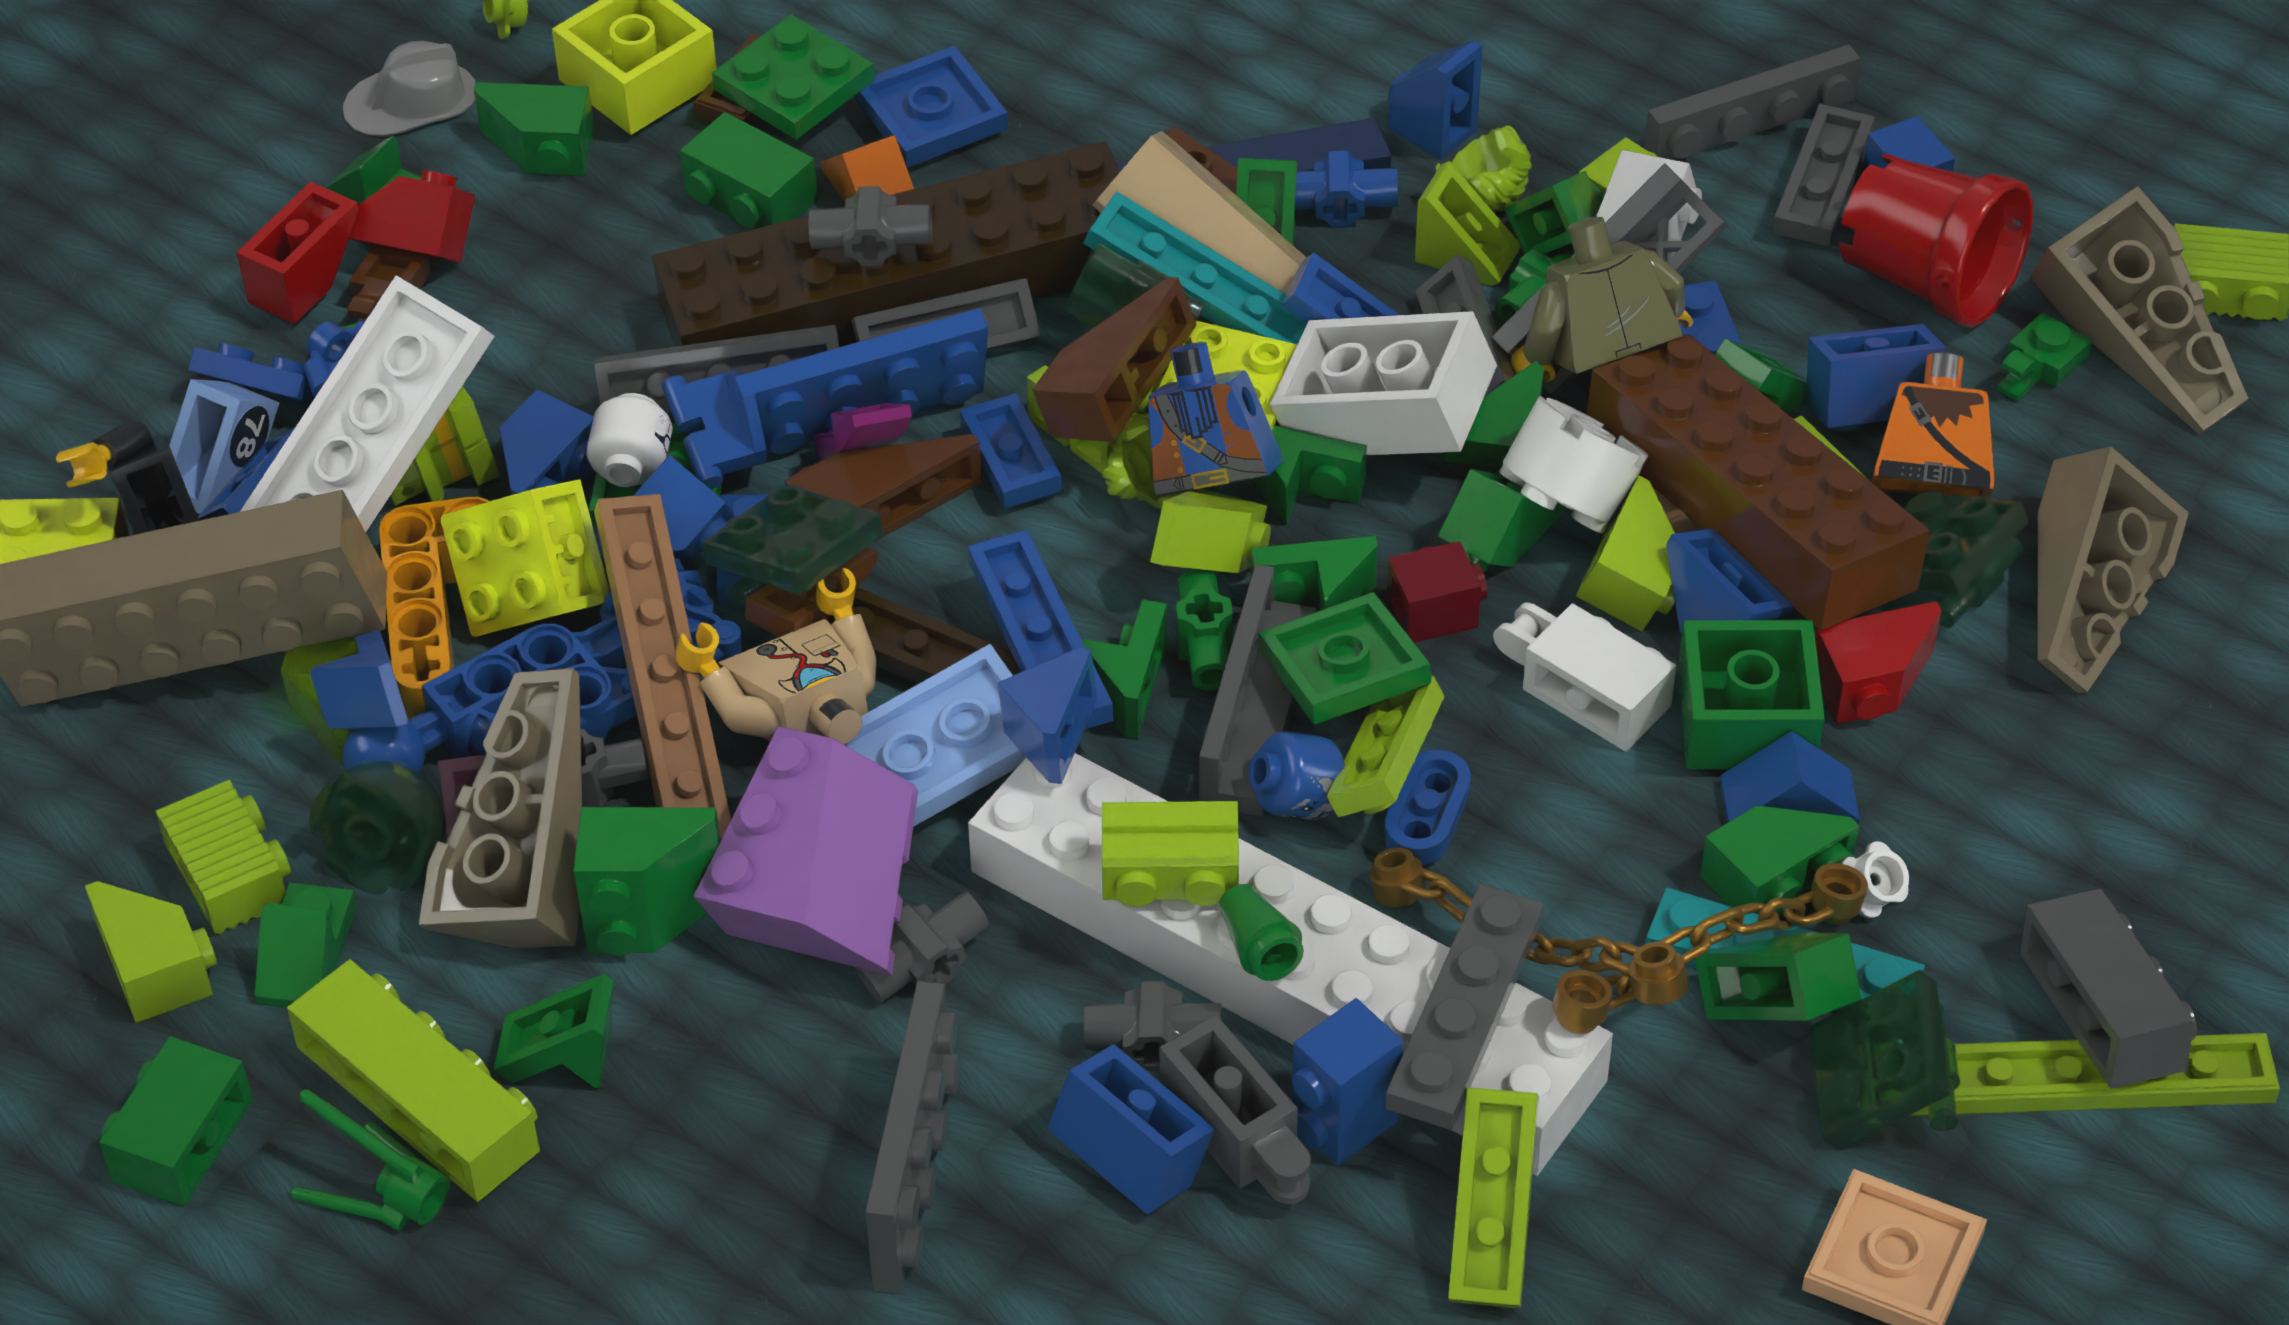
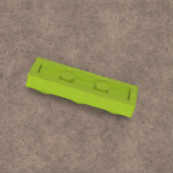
M1434 675L1431 676L1430 684L1371 705L1344 760V769L1335 778L1327 794V798L1338 817L1364 811L1366 814L1378 813L1396 802L1445 697Z
M1467 1087L1448 1296L1450 1302L1521 1309L1539 1104L1538 1093Z

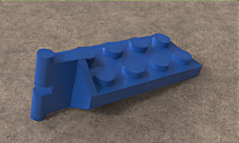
M978 308L750 373L732 370L690 383H686L683 376H672L663 381L661 387L678 431L680 433L694 432L684 438L683 444L696 478L709 489H714L722 484V475L766 463L767 454L789 453L804 443L814 441V435L832 432L831 413L883 403L910 405L911 415H914L919 410L943 403L949 405L960 404L969 400L975 394L982 393L984 391L988 325L981 309Z

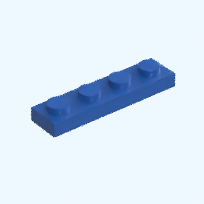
M1028 530L968 546L969 565L1020 672L1076 648H1085ZM1095 667L1094 676L1097 701L1085 729L1113 721V703Z

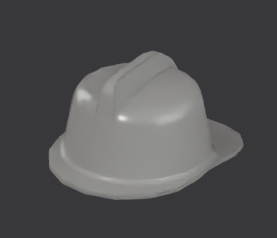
M410 41L392 50L379 73L360 81L347 94L343 104L344 119L354 131L366 136L388 137L402 134L436 121L447 120L463 114L475 102L474 86L476 80L466 69L458 66L456 54L451 44Z

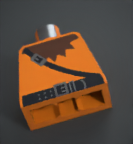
M1950 353L1928 354L1926 356L1924 384L1902 382L1899 384L1871 479V483L1881 491L1988 502L1994 489L1988 393L1983 390L1961 388L1963 357Z

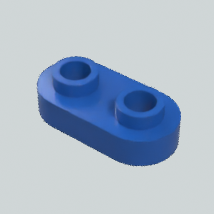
M1438 749L1424 751L1417 755L1398 799L1389 807L1385 817L1384 842L1387 849H1408L1413 853L1414 857L1421 861L1422 865L1433 863L1446 853L1470 795L1471 772L1468 764L1460 756L1450 751ZM1433 789H1440V790H1443V791H1445V792H1443V793H1438L1437 791H1435V790H1433Z

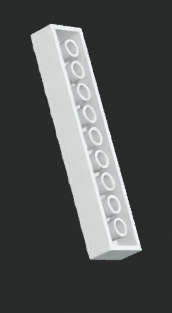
M1076 753L1072 758L1062 784L1049 783L1034 765L1025 758L968 822L971 872L1212 1002L1221 1003L1225 1009L1292 1045L1294 1041L1357 998L1403 1040L1404 1054L1450 951L1449 947L1239 839V884L1251 885L1257 893L1291 920L1302 933L1303 958L1297 968L1282 979L1264 981L1255 975L1247 973L1242 968L1223 915L1219 910V903L1211 906H1198L1187 900H1154L1148 905L1133 907L1125 905L1119 900H1103L1102 802L1168 801ZM1515 983L1471 1087L1538 1093L1539 1104L1533 1174L1538 1176L1606 1084L1613 1033L1600 1026L1584 1034L1566 1030L1557 1020V1016L1553 1011L1552 1001ZM1466 1099L1452 1131L1462 1136Z

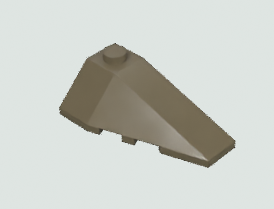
M2137 186L2048 247L2031 274L2030 279L2072 327L2092 339V344L2201 435L2245 404L2249 398L2221 334L2214 332L2202 304L2205 296L2198 281L2193 282L2181 256L2184 247L2177 231Z
M2111 446L2054 460L2038 510V662L2077 693L2089 691L2121 644L2120 631L2128 619L2139 616L2148 604L2145 594L2153 582L2165 578L2173 567L2189 514L2188 511Z
M573 668L514 673L483 741L487 754L472 787L463 785L455 802V805L461 811L446 844L438 841L429 859L419 926L426 930L516 949L575 946L580 905L574 877V863L582 807L579 673Z

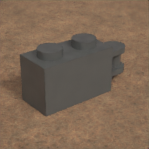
M1215 1015L1160 1046V1083L1215 1128L1207 1151L1237 1187L1241 1189L1257 1179L1272 1198L1280 1203L1295 1204L1304 1200L1310 1190V1177L1308 1173L1311 1167V1156L1306 1147L1297 1138L1298 1108L1221 1019Z

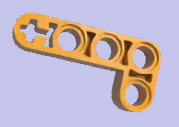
M462 497L405 505L394 508L380 521L381 557L387 571L386 611L391 665L408 720L425 711L422 685L454 669L446 584L457 583L442 528L441 517L444 514L489 502L487 499Z

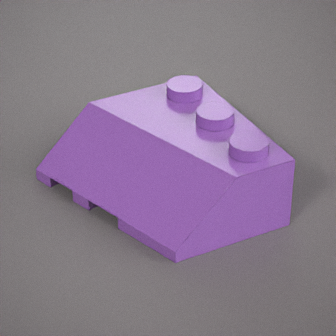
M778 726L693 897L727 935L892 976L895 954L890 949L893 924L900 922L903 899L899 896L898 889L902 864L909 861L918 790L911 782L833 738Z

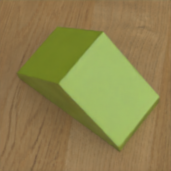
M1447 161L1440 165L1418 200L1415 262L1440 270L1458 254L1473 263L1480 283L1489 286L1500 283L1521 246L1519 241L1452 163Z

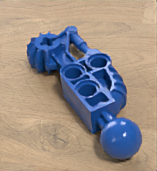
M676 558L675 564L693 646L700 648L695 635L699 624L703 622L710 624L719 635V644L714 655L717 663L742 653L741 630L739 626L732 621L721 620L718 615L714 614L713 599H710L706 589L703 588V580L700 578L698 570L684 571L679 558ZM610 584L608 585L610 594L605 596V602L599 608L600 623L583 632H570L565 627L557 624L534 626L423 684L422 692L425 711L409 719L408 724L398 727L351 728L343 747L342 762L351 780L367 792L390 794L402 791L419 777L425 760V753L441 744L445 746L457 762L467 757L477 758L480 755L485 758L487 752L483 746V741L514 673L570 668L576 670L579 673L580 729H584L593 737L603 738L604 743L609 740L616 726L637 716L628 670L620 669L626 665Z

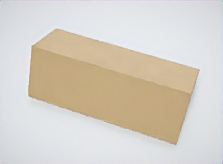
M1163 131L1150 136L1092 205L1102 213L1117 191L1284 294H1287L1301 262L1307 258Z

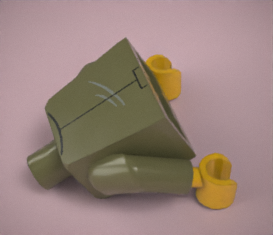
M1591 217L1574 222L1569 225L1568 230L1575 257L1552 264L1547 268V284L1540 290L1526 343L1513 353L1510 360L1511 366L1515 374L1537 361L1544 369V382H1550L1556 376L1551 364L1553 356L1556 364L1577 374L1682 337L1679 323L1685 329L1693 325L1692 317L1685 310L1683 277L1653 250H1644L1642 247L1626 240L1610 244L1603 217Z

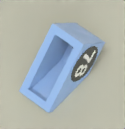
M190 379L169 446L196 513L200 514L268 440L279 402L231 382Z

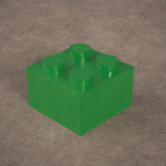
M1683 620L1677 673L1686 769H1731L1791 731L1820 749L1825 718L1813 620Z

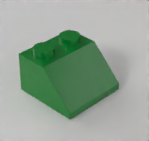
M581 807L574 877L588 953H607L617 956L629 953H655L708 914L693 896L720 844L716 808Z

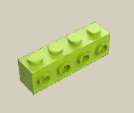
M349 959L287 1007L297 1048L441 1172L448 1175L455 1184L477 1203L540 1152L534 1123L537 1120V1113L529 1099L518 1089L510 1087L506 1090L491 1078L488 1068L473 1051L464 1049L460 1052L448 1042L440 1026L429 1014L424 1011H419L415 1014L400 1001L394 987L382 975L375 973L370 976Z

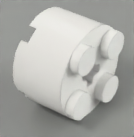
M1540 396L1505 456L1503 466L1499 472L1507 479L1522 486L1523 488L1520 492L1530 500L1550 510H1554L1556 504L1560 503L1573 510L1571 516L1575 520L1596 532L1604 533L1608 524L1613 521L1648 458V454L1622 435H1620L1616 444L1613 443L1616 438L1602 428L1604 424L1551 398L1545 400Z

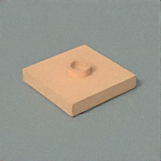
M1853 1169L1806 1271L1802 1290L1891 1325H1945L1983 1237L1987 1219Z

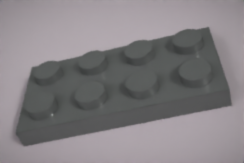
M917 981L865 1215L873 1291L901 1294L907 1267H919L924 1229L923 1226L916 1225L919 1209H931L936 1186V1168L929 1167L932 1150H944L948 1131V1110L941 1109L944 1094L955 1095L958 1087L961 1059L960 1054L953 1053L957 1037L958 1016L957 1013L947 1012L945 984Z

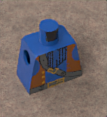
M1207 342L1191 343L1172 349L1170 353L1177 382L1161 386L1149 396L1148 401L1153 481L1156 496L1269 476L1283 462V459L1245 370H1237L1214 375Z

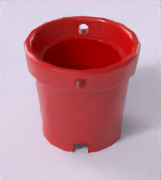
M1890 154L1882 155V159L1888 165L1883 169L1870 164L1860 176L1846 205L1841 225L1855 229L1853 246L1840 242V253L1844 263L1863 269L1931 302L1936 314L1958 325L1974 328L1987 321L2006 298L2018 276L2027 253L2033 227V198L2028 185L2015 178L1994 173L1977 178L1907 161ZM2014 219L2018 220L2021 226L2017 225Z

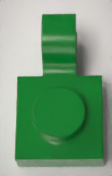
M2042 312L2009 342L2006 358L2001 367L2009 371V374L1997 385L1996 390L2015 401H2019L2040 379L2056 388L2089 357L2093 340Z

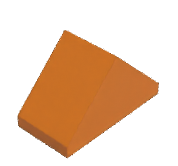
M895 135L821 161V170L844 202L847 198L855 195L859 187L879 186L888 195L914 189Z

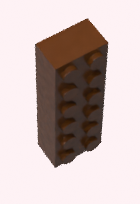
M1690 334L1592 370L1586 415L1604 424L1602 428L1616 438L1613 443L1616 444L1620 435H1622L1648 454V458L1639 476L1649 480L1654 489L1685 513L1702 530L1714 528L1795 606L1794 608L1808 620H1813V624L1819 630H1824L1918 590L1930 530Z

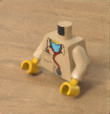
M842 568L841 585L843 589L841 593L829 591L825 587L823 576L820 574L818 577L816 603L821 611L835 617L836 621L832 624L826 619L820 620L795 632L788 633L718 662L719 666L714 659L719 644V635L716 629L707 623L702 622L699 624L695 637L700 648L694 647L686 635L681 633L675 655L678 665L690 673H701L704 679L699 684L725 725L731 731L761 737L770 742L777 727L780 726L833 738L842 744L849 743L859 734L862 727L861 716L868 713L866 697L875 688L876 655L862 616L860 614L854 615L851 608L854 601L856 580L850 570L847 568Z

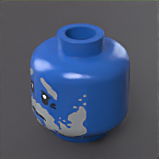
M1283 731L1271 735L1253 756L1248 770L1249 782L1254 789L1257 801L1264 811L1281 817L1317 820L1326 817L1333 810L1327 794L1335 778L1344 769L1345 759L1336 744L1328 738Z

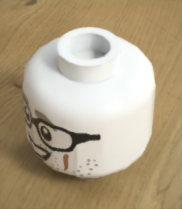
M625 393L604 401L595 411L587 445L586 456L591 467L601 477L616 486L631 487L644 484L667 458L673 429L670 418L653 399L642 394Z

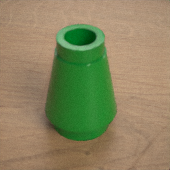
M1239 884L1223 894L1219 901V910L1223 915L1242 968L1247 973L1255 975L1264 981L1279 980L1293 972L1300 964L1304 954L1301 930L1257 893L1251 885Z

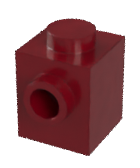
M1460 541L1436 547H1425L1415 552L1388 558L1386 599L1396 621L1413 643L1478 628L1480 601L1486 600L1488 594L1486 579L1481 566L1478 563H1470Z

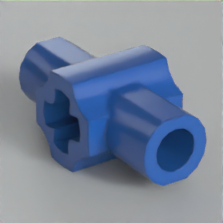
M1329 151L1325 158L1314 163V171H1297L1295 210L1315 209L1316 218L1323 219L1331 228L1351 227L1354 221L1365 216V208L1398 207L1397 168L1364 169V161L1354 158L1349 151Z

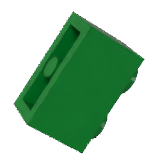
M726 112L722 113L680 150L685 193L690 195L695 201L707 204L734 218L746 228L757 229L799 218L818 201L815 161L813 157Z
M169 1036L155 1059L147 1060L142 1066L136 1080L135 1089L121 1110L113 1112L103 1126L99 1144L112 1182L185 1207L253 1102L243 1062Z

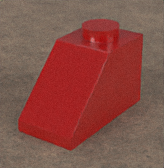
M422 170L420 180L398 176L358 205L359 212L349 240L425 254L428 257L461 263L475 194L455 188L457 177L439 172Z
M310 181L236 252L248 304L295 325L332 288L359 212L357 202Z
M1937 601L1848 619L1824 630H1819L1816 627L1815 643L1821 693L1836 724L1858 719L1871 720L1898 710L1934 652L1941 616V608Z

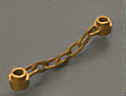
M1405 848L1384 850L1376 856L1374 865L1370 870L1374 896L1381 905L1403 907L1419 899L1435 900L1440 907L1462 924L1467 910L1465 913L1462 912L1444 896L1449 893L1467 909L1472 899L1445 876L1424 869L1421 861L1414 857L1410 850ZM1425 880H1428V881L1431 882V883H1430V890H1426V889H1427V886H1426V881H1425ZM1537 932L1533 942L1539 945L1534 951L1529 950L1526 959L1542 965L1579 966L1582 970L1594 973L1609 970L1630 976L1634 997L1638 1001L1649 1005L1671 1003L1682 997L1688 989L1683 957L1675 952L1673 946L1664 942H1652L1637 947L1625 942L1614 943L1610 939L1600 936L1575 941L1565 938L1548 939ZM1603 947L1599 954L1600 962L1592 963L1587 961L1592 956V948ZM1554 948L1571 950L1572 957L1556 955ZM1621 952L1634 956L1630 965L1622 962Z
M1839 863L1826 864L1816 871L1810 892L1793 899L1775 898L1767 904L1756 902L1729 908L1702 920L1696 926L1681 928L1658 942L1668 943L1672 946L1690 936V943L1693 949L1681 955L1686 965L1705 954L1711 945L1728 939L1735 933L1750 935L1766 930L1787 931L1796 925L1806 927L1820 921L1837 925L1845 924L1852 917L1860 913L1868 889V882L1861 872L1851 866ZM1811 902L1814 913L1804 916L1805 904ZM1783 908V915L1787 920L1779 921V916L1775 909ZM1759 913L1757 922L1747 925L1742 924L1744 915ZM1720 923H1724L1726 926L1725 929L1710 935L1706 931ZM1572 970L1564 973L1558 980L1552 1005L1560 1025L1568 1031L1580 1034L1589 1033L1596 1029L1597 1026L1606 1020L1608 1011L1630 1003L1635 999L1630 976L1622 974L1603 978L1599 974L1588 970ZM1612 985H1616V993L1619 995L1615 998H1612Z

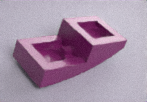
M883 403L831 413L833 431L814 435L817 459H825L838 452L892 445L908 427L912 418L910 405Z

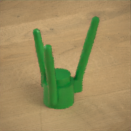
M305 1089L300 1092L299 1099L302 1103L386 1163L376 1183V1192L383 1196L384 1205L295 1186L290 1190V1197L292 1199L310 1203L314 1206L379 1220L397 1231H401L405 1227L408 1219L419 1225H425L437 1215L450 1190L451 1180L448 1175L423 1162L372 1121L367 1122L363 1128L310 1090Z

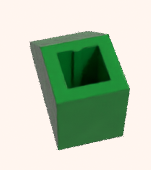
M1756 805L1705 837L1700 877L1731 907L1756 902L1767 904L1775 898L1793 899L1811 891L1815 873L1821 866L1831 863L1840 864L1847 857H1854L1859 824L1848 816ZM1783 908L1775 909L1778 916L1783 915Z

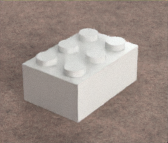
M1473 311L1309 320L1270 406L1273 413L1276 414L1280 427L1367 445V455L1461 452L1497 364Z

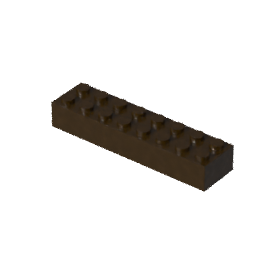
M1103 141L892 194V196L897 198V205H931L933 238L932 244L897 245L896 254L889 256L882 266H861L857 260L845 256L844 248L812 249L809 240V216L652 255L660 306L675 347L835 325L839 347L856 343L851 323L853 317L1027 278L1031 297L1033 298L1130 273L1128 270L1083 244L1090 228L1101 214L1092 205L1120 173V170L1107 142Z

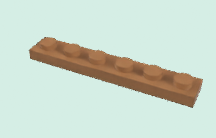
M653 494L598 499L594 513L656 807L716 808L721 842L731 822L705 697L703 689L699 684L701 682L700 674L683 670L675 658L676 647L681 633L686 635L692 645L693 642L661 495Z

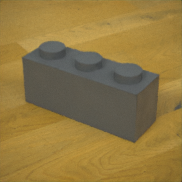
M2100 888L2028 904L2020 955L2110 1089L2186 1071L2191 1041L2195 1039L2197 1034V1024L2193 1010L2186 1001L2180 1000L2165 979L2159 961L2154 956L2147 954L2133 934V929L2127 916L2122 912L2118 913L2104 891Z

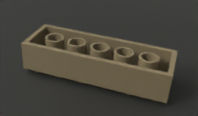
M343 490L0 564V676L19 705L24 707L276 652L289 651L318 643L350 638L378 629L384 630L386 622L387 571Z

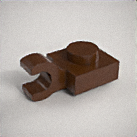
M374 244L349 280L352 300L347 309L348 315L360 317L359 321H366L396 275L421 289L431 274L428 255Z

